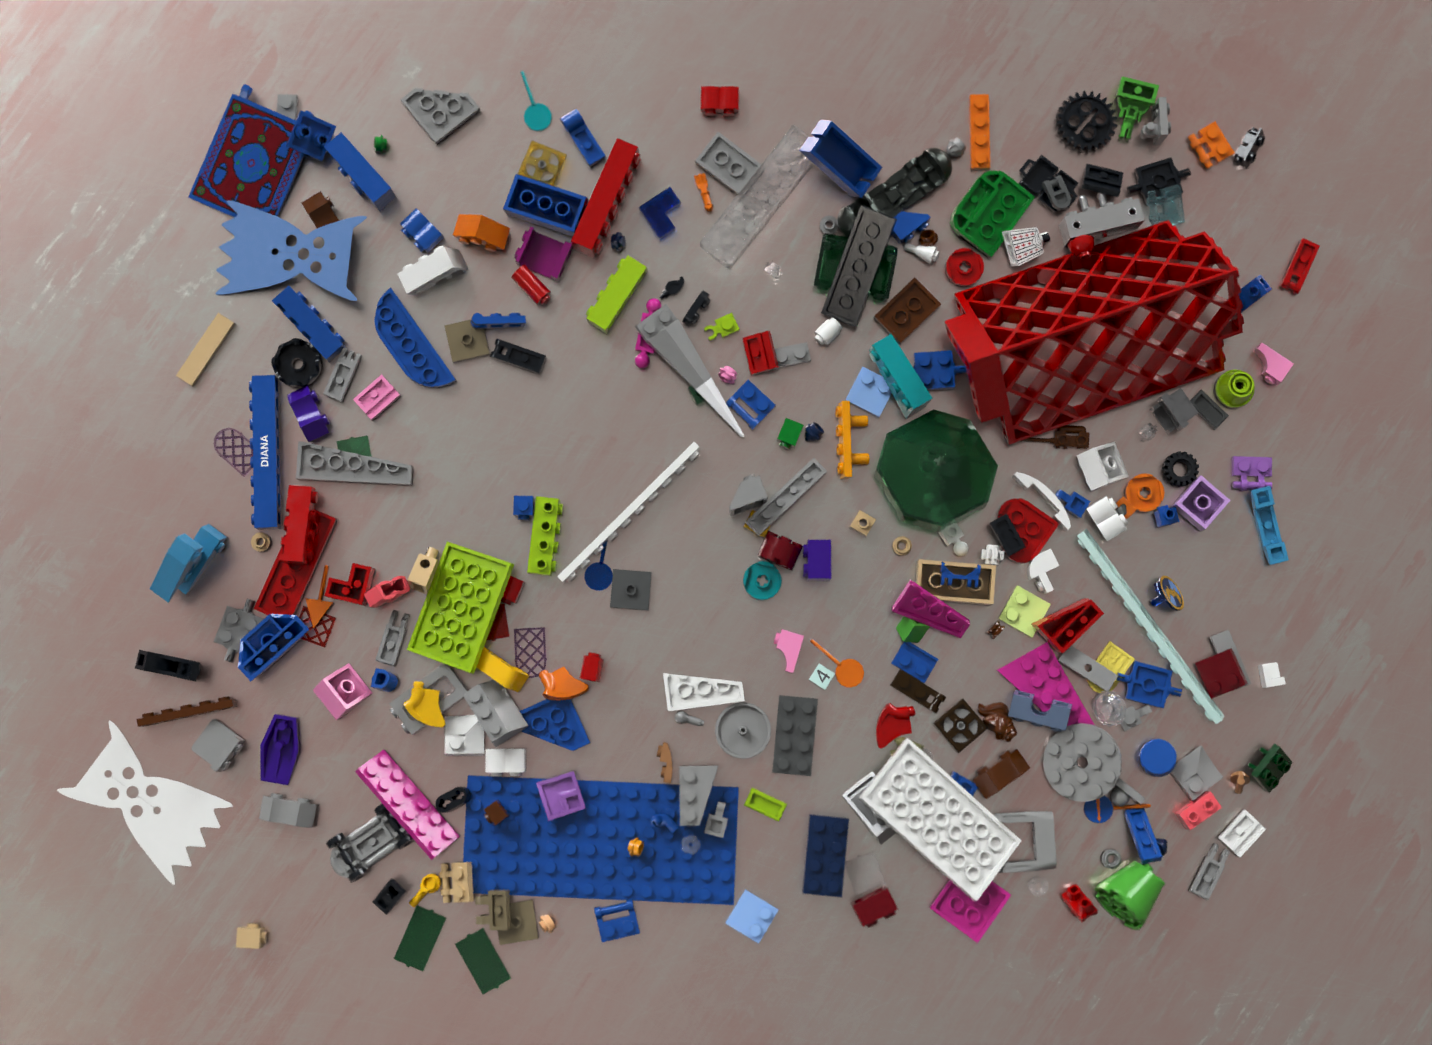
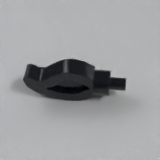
M681 276L679 280L669 281L666 284L665 290L662 291V295L659 296L660 299L678 294L683 288L684 278Z

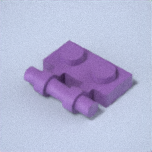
M1233 456L1232 476L1240 477L1239 481H1233L1232 488L1247 491V489L1270 486L1272 490V482L1264 481V477H1272V457ZM1247 477H1257V482H1248Z

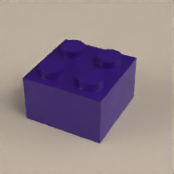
M807 540V543L803 545V558H806V564L803 565V577H807V581H830L831 540Z

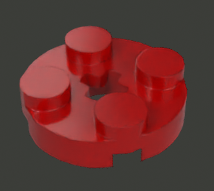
M970 248L955 250L949 256L946 263L948 278L954 285L962 287L974 285L980 280L984 271L982 257ZM962 263L970 266L967 272L960 270Z

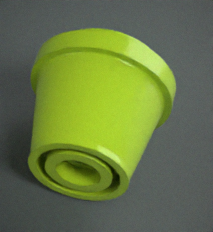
M1229 370L1223 373L1215 385L1218 400L1230 408H1239L1246 405L1252 399L1255 390L1254 380L1251 375L1241 370ZM1238 382L1242 384V389L1237 388L1236 384Z

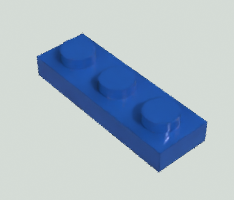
M1145 809L1125 810L1124 815L1142 864L1161 861L1162 855Z

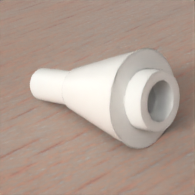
M906 243L904 246L905 251L915 253V255L931 265L938 260L940 251H937L935 246H915Z

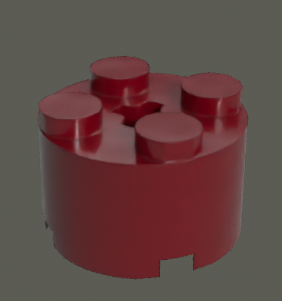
M767 531L758 556L778 566L793 570L803 545L796 542L791 544V539L784 536L777 538V534Z

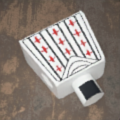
M1037 227L1002 232L1011 267L1020 266L1043 254L1042 245L1050 243L1048 232L1039 234Z

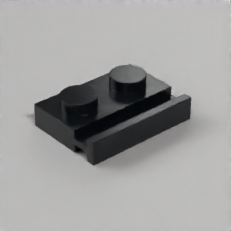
M1086 164L1081 188L1119 197L1124 172Z

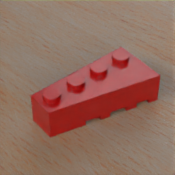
M289 485L286 512H289V516H285L283 526L286 535L281 539V546L284 550L283 554H279V561L309 565V562L313 559L311 541H314L315 531L312 530L313 522H316L314 503L318 501V492H315L316 489L314 487Z

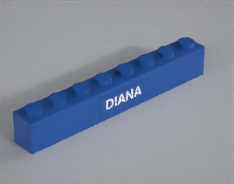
M275 375L252 376V381H249V391L252 393V400L249 401V408L252 411L250 430H253V438H250V448L253 449L250 466L253 468V476H251L250 482L251 487H254V495H251V505L254 506L251 523L258 530L281 529L279 379Z

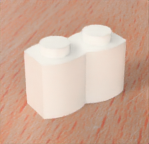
M1106 495L1088 506L1087 511L1104 538L1109 541L1127 530L1126 524H1128V521L1123 514L1119 515L1116 511L1118 506L1114 499H1109Z
M486 749V773H490V776H502V772H509L510 776H521V772H526V749Z

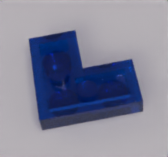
M668 187L639 206V210L659 239L675 230V226L666 213L681 204L672 188Z

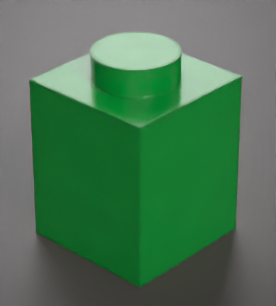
M786 418L777 438V442H780L779 445L786 449H790V447L795 448L804 425Z

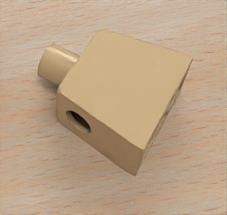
M428 547L425 555H418L407 580L411 589L428 594L438 567L436 557L439 550Z

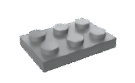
M717 132L695 160L697 165L738 196H741L763 168L762 164L719 132Z

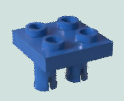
M300 111L286 146L319 161H323L326 153L324 146L331 141L336 126Z

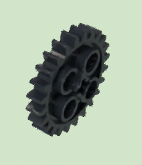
M1083 91L1082 96L1076 92L1074 98L1069 96L1068 102L1063 101V107L1058 109L1061 114L1056 115V119L1060 121L1056 122L1055 126L1061 127L1057 133H1063L1061 140H1068L1066 146L1072 143L1073 150L1078 146L1080 152L1086 148L1089 153L1092 147L1097 151L1099 145L1103 148L1106 145L1105 141L1110 142V136L1115 134L1112 129L1117 128V124L1113 122H1116L1118 117L1112 116L1116 110H1110L1112 103H1105L1107 97L1101 100L1100 93L1094 97L1093 91L1089 95L1086 94V91ZM1082 105L1088 106V108H1089L1090 111H1089V112H1084V111L1081 109V106H1082ZM1095 109H1097V113L1093 115L1091 120L1083 127L1079 134H1076V130H1078L1082 123L1090 116V114ZM1095 118H1102L1104 120V123H1097ZM1069 120H1076L1078 125L1072 126ZM1089 131L1092 134V137H1085L1083 132Z

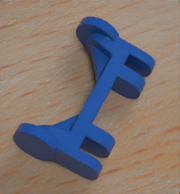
M941 562V585H944L945 578H948L947 586H952V578L967 579V587H971L972 580H975L974 587L978 588L981 565L977 564V568L967 575H958L948 570L945 562Z

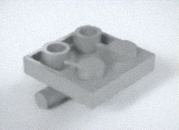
M1159 97L1151 108L1152 122L1144 125L1140 132L1142 140L1153 138L1154 145H1161L1169 133H1171V122H1168L1167 116L1170 114V104L1167 103L1166 97Z

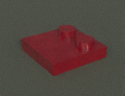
M1232 648L1195 663L1211 699L1248 684Z

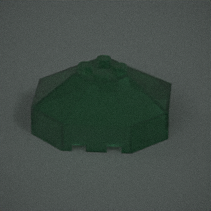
M933 409L886 434L874 476L882 485L886 497L891 505L894 506L901 522L940 532L947 526L957 523L970 514L986 507L998 465L971 420ZM939 456L943 457V461H945V464H941V466H937V462L934 461Z

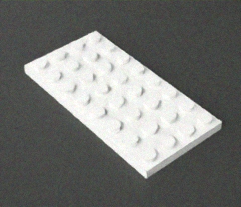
M908 738L902 742L859 797L865 805L973 901H977L1022 841Z

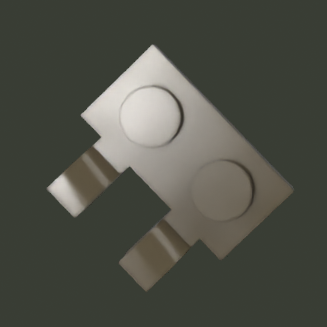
M489 890L488 895L475 897V905H489V914L476 916V925L489 924L490 930L511 929L509 890Z

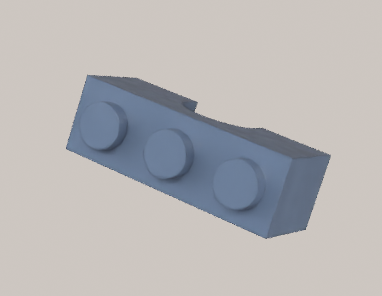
M1015 690L1008 716L1019 722L1024 720L1030 721L1034 726L1042 727L1045 725L1054 731H1066L1072 704L1053 699L1051 708L1048 711L1041 712L1035 709L1033 705L1034 694Z

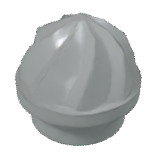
M959 138L950 140L947 146L948 155L955 158L964 154L963 151L966 150V146Z

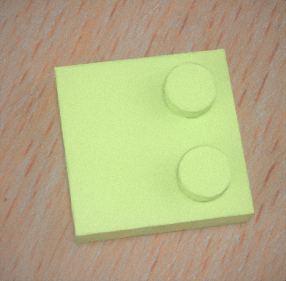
M1017 585L998 619L1033 638L1036 629L1031 624L1044 618L1051 604Z

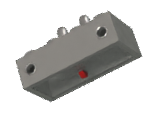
M1098 192L1097 196L1101 208L1096 209L1095 206L1089 207L1087 197L1081 195L1079 201L1082 212L1072 211L1066 213V216H1064L1059 224L1064 247L1068 246L1072 239L1081 235H1091L1095 240L1138 229L1144 222L1139 198L1134 200L1132 197L1126 198L1118 204H1114V202L1107 203L1105 194Z

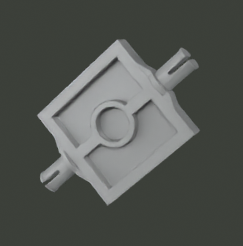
M247 598L243 609L226 607L214 639L215 643L221 644L228 649L224 658L225 661L232 663L235 652L240 650V640L263 620V618L255 616L251 612L255 602L253 600L250 601Z

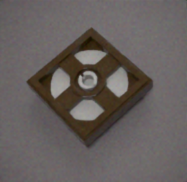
M963 698L933 723L958 753L988 729Z

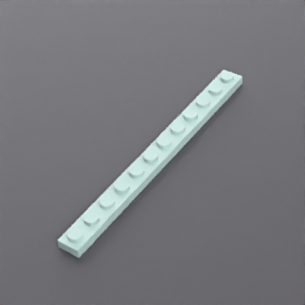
M1087 529L1077 535L1083 549L1086 548L1090 553L1089 557L1092 562L1100 566L1103 577L1111 581L1114 592L1118 596L1121 595L1125 600V607L1136 615L1137 623L1141 627L1144 626L1147 630L1148 638L1158 645V651L1162 657H1167L1173 672L1181 676L1183 679L1181 680L1182 684L1187 690L1190 689L1192 691L1195 702L1199 706L1202 705L1206 710V717L1210 721H1214L1215 724L1221 722L1224 714L1213 699L1210 698L1207 691Z

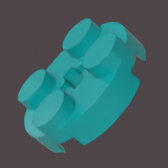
M766 561L752 564L745 571L743 578L746 592L758 600L774 597L780 590L782 583L779 570L772 563ZM764 575L768 583L760 586L757 578H761Z

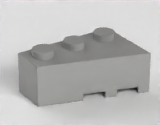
M679 766L680 826L700 825L718 766Z

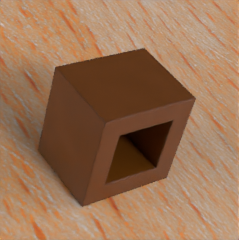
M499 800L494 801L484 809L486 812L484 817L490 824L498 825L510 816Z

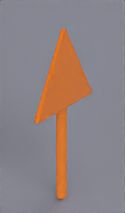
M328 565L324 566L318 600L305 598L313 628L316 627L333 604V602L322 601Z

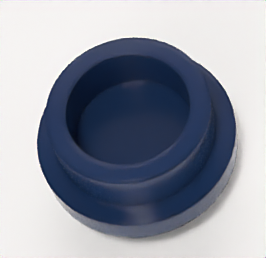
M617 232L611 236V247L621 251L625 247L626 239L625 236H622L621 232Z

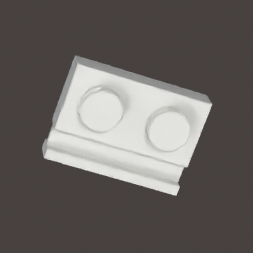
M1243 809L1220 834L1218 839L1240 858L1266 828L1248 811Z

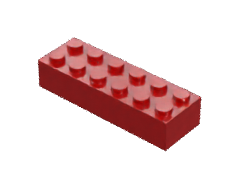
M619 138L616 139L571 239L573 250L592 258L596 254H600L603 247V237H607L611 229L609 227L611 219L615 220L618 214L617 206L619 203L622 204L626 196L625 188L632 183L634 177L632 176L633 170H637L640 165L641 159L637 146Z

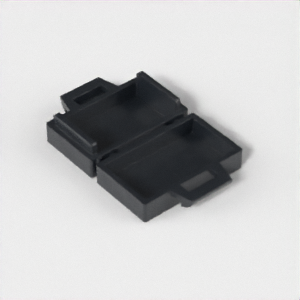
M1043 155L1036 162L1028 159L1019 170L1024 176L1019 185L1035 196V198L1039 196L1037 200L1053 213H1056L1057 209L1052 206L1047 193L1042 187V182L1054 180V177L1061 175L1069 194L1073 195L1071 203L1067 208L1078 197L1073 191L1078 182L1064 171H1059V167ZM1031 163L1033 166L1029 169L1027 173L1024 172L1027 166ZM1057 186L1053 188L1054 192L1059 190Z

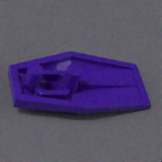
M274 714L260 745L261 781L289 785L299 753L297 717Z

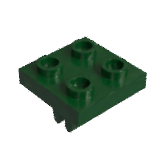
M1275 743L1269 751L1262 747L1259 749L1264 758L1257 766L1250 762L1247 765L1253 771L1251 775L1269 793L1277 787L1279 780L1290 770L1293 763L1282 748Z

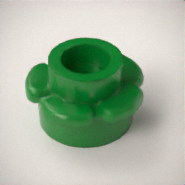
M383 135L375 136L374 151L383 153V150L387 149V139H383Z

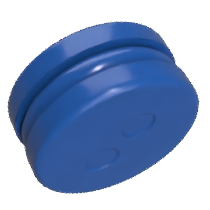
M1154 739L1142 747L1140 763L1143 770L1149 775L1163 777L1171 773L1175 768L1177 755L1174 747L1169 742L1162 739Z

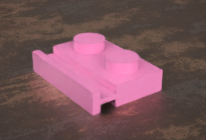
M381 374L353 400L373 421L401 395Z

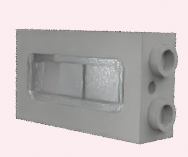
M444 663L420 680L424 683L423 688L440 691L439 707L442 714L464 699L462 694L468 691L452 667ZM412 686L389 704L392 707L390 711L396 719L399 717L403 722L401 726L407 734L415 735L425 728L427 724L416 720L404 706V702L411 697L412 688L414 687Z

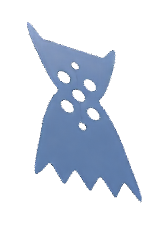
M227 200L228 205L238 215L222 223V226L235 237L219 246L232 260L216 269L217 272L230 281L215 293L216 295L269 287L287 281L302 273L320 287L345 299L357 301L354 294L347 288L353 229L363 222L367 216L347 218L317 228L309 234H303L297 227L275 215ZM289 235L296 236L297 243L295 246L290 247L286 244V238ZM317 237H322L325 242L324 246L320 249L315 248L313 245V241ZM277 248L278 254L273 255L272 249ZM302 248H306L309 251V257L305 260L300 259L298 256V252ZM330 253L336 254L334 260L329 258ZM287 259H291L294 262V268L290 271H286L283 268V263ZM315 261L320 262L322 265L321 271L318 273H313L310 269L311 264Z

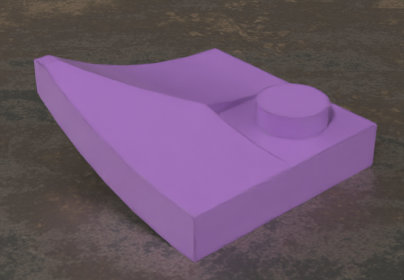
M574 771L536 782L548 821L586 808Z

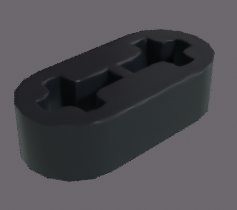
M456 787L437 798L435 803L436 809L441 813L452 812L470 801L471 792L466 787ZM460 792L464 793L462 799H456ZM445 801H451L446 807H443Z

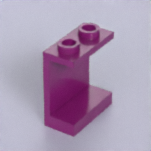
M530 226L529 231H525L523 234L522 247L518 248L514 255L516 264L518 266L526 265L531 271L559 282L572 253V244L567 241L562 243L540 234Z

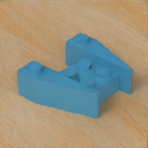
M210 524L202 526L194 539L185 533L177 536L167 551L150 590L168 603L177 589L187 594L215 555L223 550L227 537Z

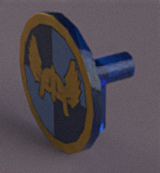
M1161 576L1158 582L1154 584L1157 597L1150 600L1152 606L1155 607L1165 601L1173 610H1182L1184 608V600L1178 586L1168 576Z

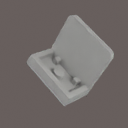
M212 719L193 744L192 751L212 765L210 768L214 771L222 772L231 764L230 760L234 754L237 755L241 751L245 740L217 719Z

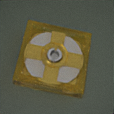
M531 141L518 175L555 186L567 154Z

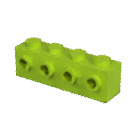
M629 255L625 259L622 258L617 265L618 270L616 274H611L607 280L608 286L605 290H601L596 297L597 303L595 306L591 305L586 312L587 322L606 334L647 273V267Z
M536 496L527 569L528 574L552 576V572L556 571V561H553L554 553H558L559 542H556V534H560L561 523H558V516L562 515L563 504H560V500L557 498Z

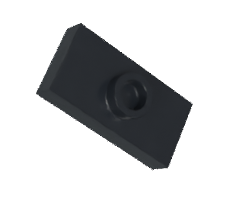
M1007 514L989 523L1008 557L1026 547Z

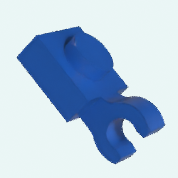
M1059 489L1055 494L1060 501L1066 503L1064 506L1065 510L1078 518L1082 517L1091 502L1076 492H1072L1070 496Z

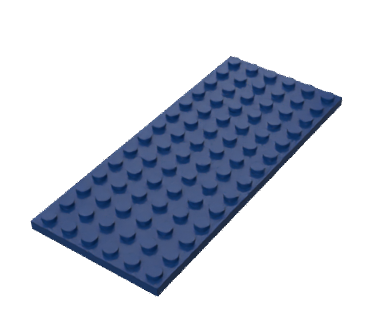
M468 775L467 788L471 792V799L466 804L463 862H472L474 894H488L489 890H509V895L734 905L739 787L712 786L700 825L680 826L679 785L577 780L586 808L548 821L536 782L546 779ZM496 800H499L510 815L498 825L490 824L484 817V814H486L484 809ZM718 801L726 803L723 817L728 818L723 838L704 833L709 813L715 815ZM655 814H668L679 828L672 834L666 826H651L650 820ZM635 838H639L640 841L644 842L640 856H630V851H628L629 842Z

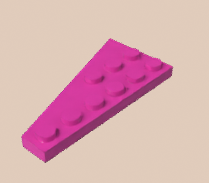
M1048 642L996 670L1019 691L1034 694L1033 704L1040 711H1048L1051 708L1053 699L1070 703L1072 708L1067 726L1080 723L1095 725Z

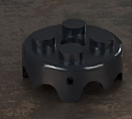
M293 338L281 344L271 360L277 378L284 384L295 388L313 383L319 376L322 367L321 356L312 344L299 338ZM297 359L303 361L300 369L293 367V362Z

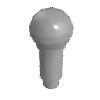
M678 711L675 714V721L678 724L704 725L703 720L689 716L684 711Z

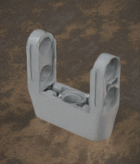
M1053 812L995 813V817L1003 823L1032 822L1034 860L1006 862L999 873L1041 871L1056 868Z

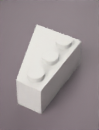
M439 246L429 256H421L415 264L404 266L402 268L403 271L397 274L406 293L416 295L435 286L436 282L445 277L447 280L452 278L451 274L458 270H463V272L469 270L460 250Z

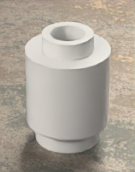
M832 317L830 320L827 319L814 332L816 334L814 338L819 344H826L828 346L841 333L840 330L843 327Z

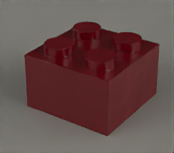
M886 886L850 903L860 924L867 928L878 924L877 920L882 917L888 919L896 914L895 911L898 910Z

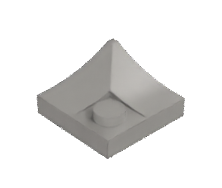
M1202 745L1177 762L1175 768L1170 773L1191 801L1195 800L1223 778Z

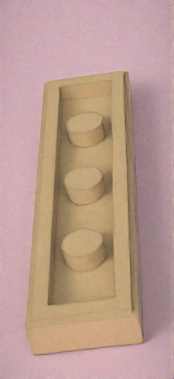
M218 313L176 376L189 385L194 386L235 323Z

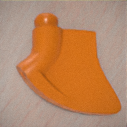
M565 667L549 673L547 670H542L539 673V678L545 687L543 697L555 701L567 700L589 691V686L572 677Z

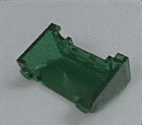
M823 234L814 286H817L818 289L828 290L831 287L848 237ZM888 245L870 291V294L876 300L889 299L898 248L892 245Z

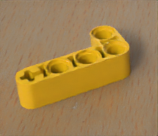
M486 647L483 648L477 668L507 689L520 692L529 675L523 670L510 665Z

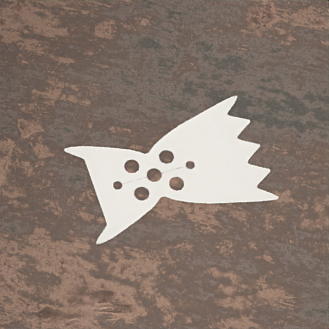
M109 721L110 742L76 787L60 788L57 791L69 798L107 808H121L124 819L138 844L166 879L175 885L172 865L191 867L192 864L186 847H206L200 828H220L214 808L233 807V805L219 797L182 782L161 777L144 776L141 764L119 728L112 721ZM125 768H133L135 774L132 779H125L123 777V770ZM107 770L112 772L109 778L104 775ZM149 785H155L158 788L156 796L150 797L146 794V788ZM135 786L138 788L139 794L136 798L127 796V789L129 787ZM112 787L119 790V797L115 800H111L107 796L108 790ZM134 805L142 807L143 813L140 817L132 816L131 808ZM155 807H159L161 809V812L159 814L154 813L153 810Z

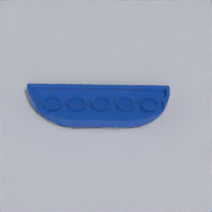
M389 288L377 304L374 322L378 336L398 365L411 380L426 387H443L455 382L456 379L392 288Z

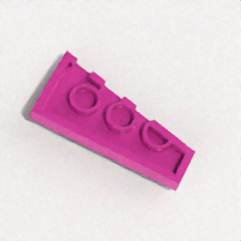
M912 580L908 582L892 606V612L959 638L963 636L970 626L969 619Z

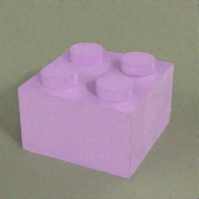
M1200 475L1171 507H1176L1178 513L1199 531H1203L1212 523L1230 500Z

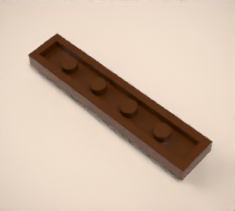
M227 696L218 698L219 702L211 703V700L199 702L200 706L192 707V704L180 706L181 710L173 711V708L161 710V714L154 715V712L142 714V718L137 719L138 727H145L237 707V701Z

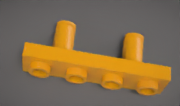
M841 401L835 410L836 417L839 419V425L836 426V435L839 436L837 455H840L837 472L840 474V479H849L852 477V465L869 464V453L851 452V427H867L868 416L851 415L850 401Z

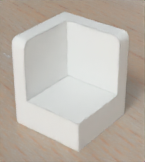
M1277 662L1258 665L1262 688L1286 684L1285 678L1280 677Z

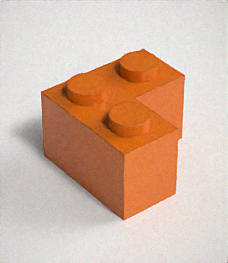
M459 214L453 236L459 238V242L470 245V242L476 245L482 244L486 250L495 252L496 249L504 250L510 228L483 215Z

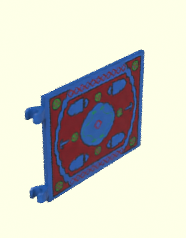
M244 84L241 88L240 96L232 93L188 198L232 217H236L238 214L228 205L227 200L235 201L278 217L305 154L286 146L296 120L247 100L253 89L249 85ZM305 111V113L314 116L311 112Z

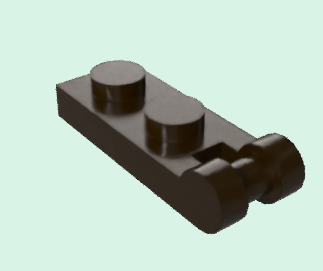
M899 669L890 684L891 687L935 714L939 710L940 703L946 699L944 695ZM930 695L935 697L932 703L926 701Z

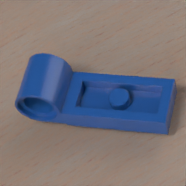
M577 109L560 118L589 167L606 158V155Z

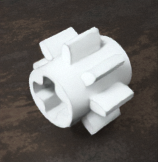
M987 545L986 550L982 549L981 559L985 560L986 565L999 566L1000 561H1004L1005 551H1001V546Z

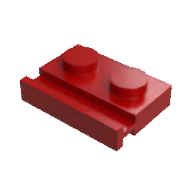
M767 330L743 337L751 375L779 368L770 331Z

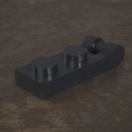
M496 339L494 343L496 345L495 349L490 354L491 358L537 374L541 373L546 355ZM503 348L507 349L506 355L501 354Z

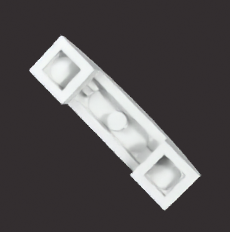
M1016 472L1012 476L1024 490L1032 486L1057 512L1052 519L1060 523L1059 526L1064 531L1071 528L1065 508L1047 486L1024 473Z

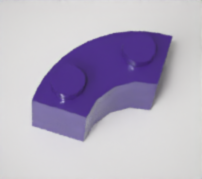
M307 385L287 394L289 404L308 442L329 433L327 425L330 422L326 414L322 415L317 404L319 398L315 390L311 391Z

